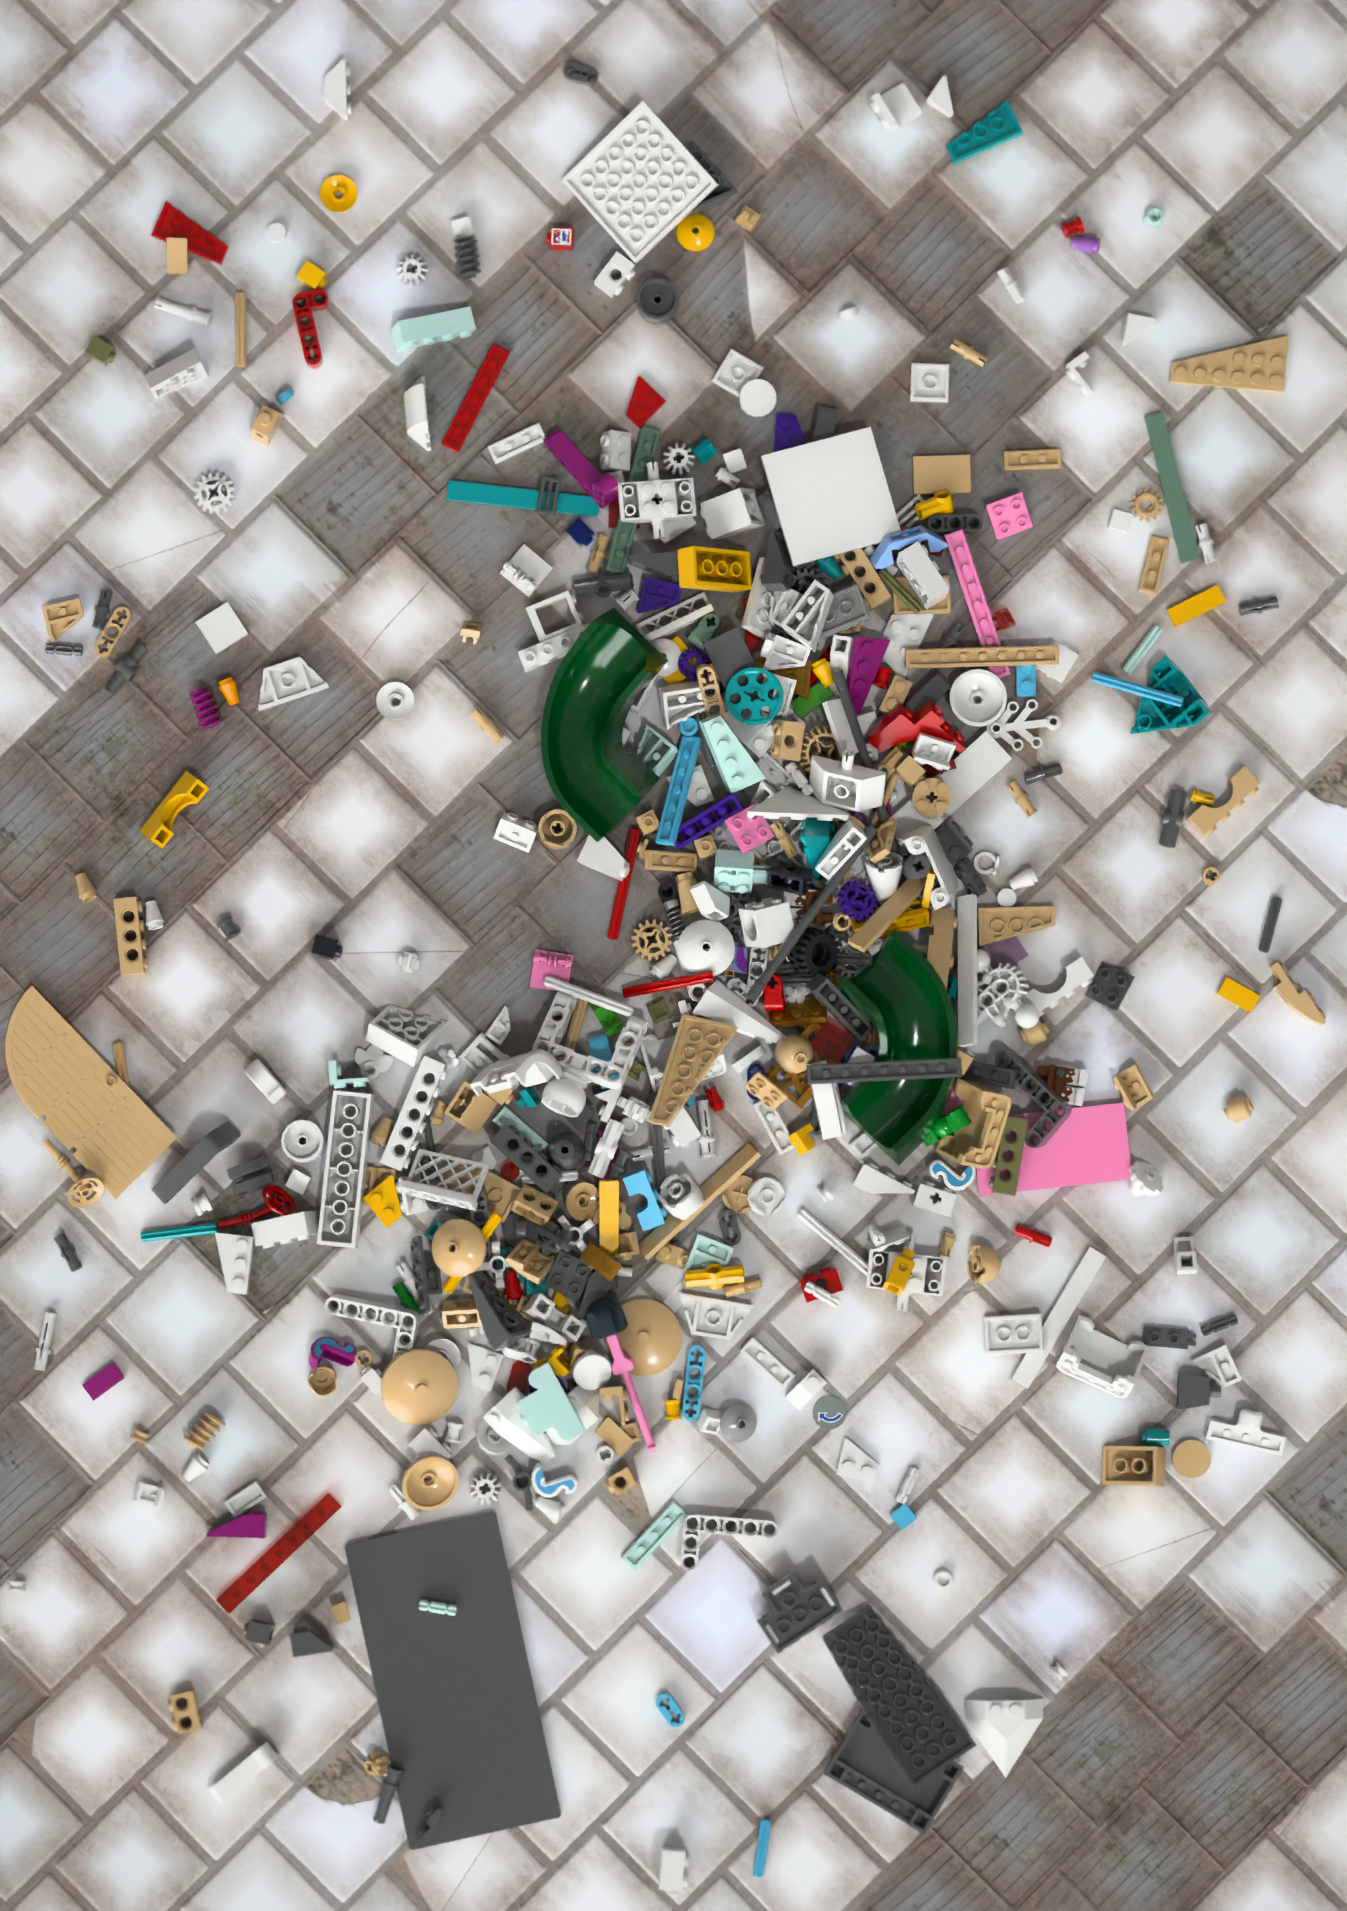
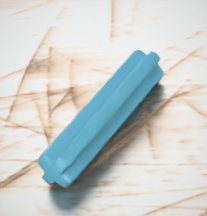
M761 1819L753 1873L755 1877L764 1876L771 1820Z

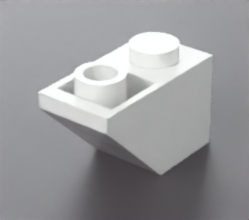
M706 881L690 887V892L704 917L717 922L729 917V896Z
M424 1428L409 1443L410 1447L421 1458L441 1456L449 1459L453 1456L450 1453L452 1449L445 1442L441 1444L437 1440L439 1436L432 1428L429 1430Z

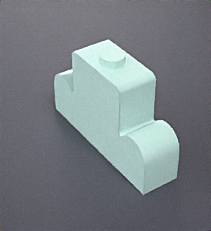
M546 1363L533 1370L529 1375V1383L538 1390L518 1401V1406L523 1413L520 1417L524 1425H529L536 1436L558 1425L557 1434L563 1440H571L586 1432L550 1364Z

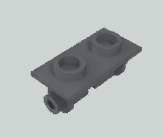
M966 859L953 868L957 878L965 886L968 895L975 894L978 898L987 892V886L982 878L979 876L974 879L973 875L978 872L971 861L969 862Z

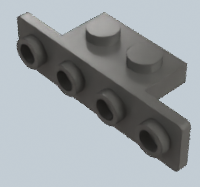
M420 1235L412 1239L410 1248L414 1254L413 1270L416 1272L417 1307L422 1315L430 1312L429 1295H440L443 1292L440 1269L436 1265L433 1256H424L422 1236Z

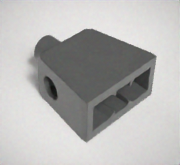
M1177 1372V1409L1206 1406L1210 1404V1397H1221V1386H1210L1209 1377Z

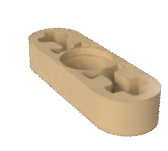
M118 607L112 614L94 647L99 657L106 658L112 654L131 620L132 615L128 608ZM124 611H126L125 614L127 618H122L120 624L123 626L122 628H120V626L116 623H113V621L115 620L116 622H118V620L120 619L118 613H123ZM116 627L118 635L116 637L108 636L109 628ZM104 637H106L110 641H114L113 644H110V642H108L106 646L108 649L107 652L104 651L103 653H100L101 650L99 649V646H104L106 643V640L103 639Z

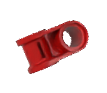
M774 974L772 977H774L775 981H778V984L773 988V985H769L768 981L765 986V1011L785 1010L783 979L778 974Z

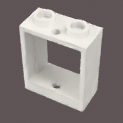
M569 591L526 607L540 643L583 626L582 623L585 620L581 611L577 613L575 605H578L574 594L570 595ZM566 599L576 623L545 635L536 610Z

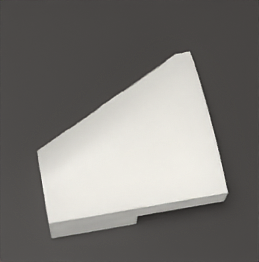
M533 1322L529 1338L546 1343L566 1345V1340L560 1334L544 1325Z

